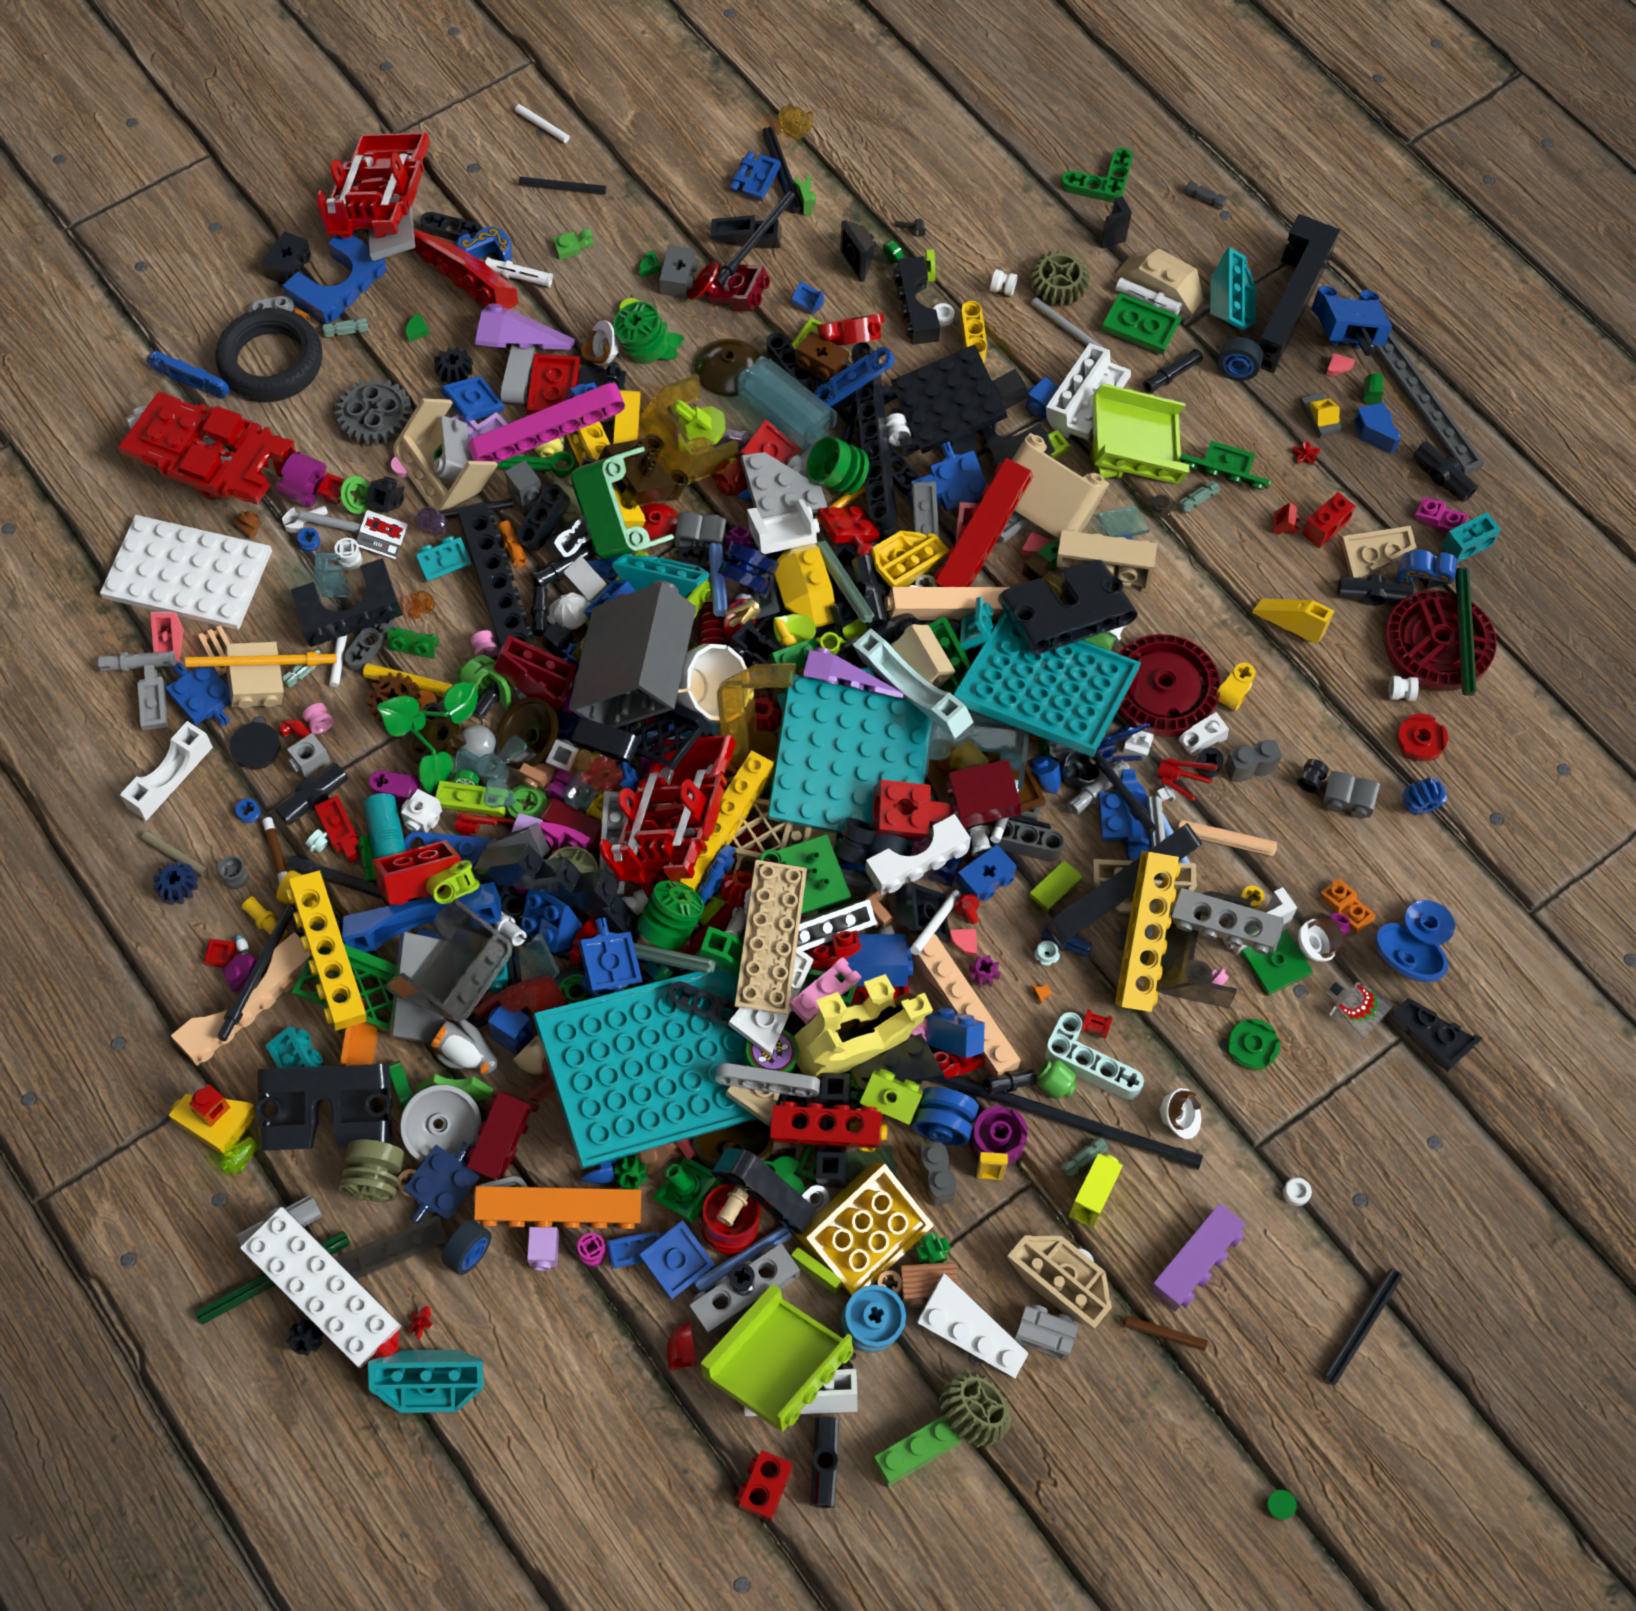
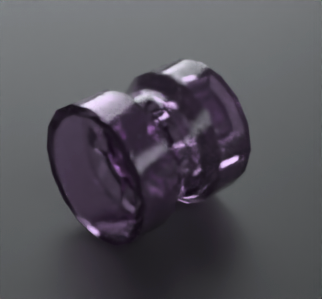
M433 507L422 508L416 517L418 526L434 536L444 533L448 525L446 517Z

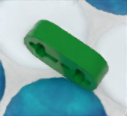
M399 1060L390 1063V1075L404 1110L413 1095Z

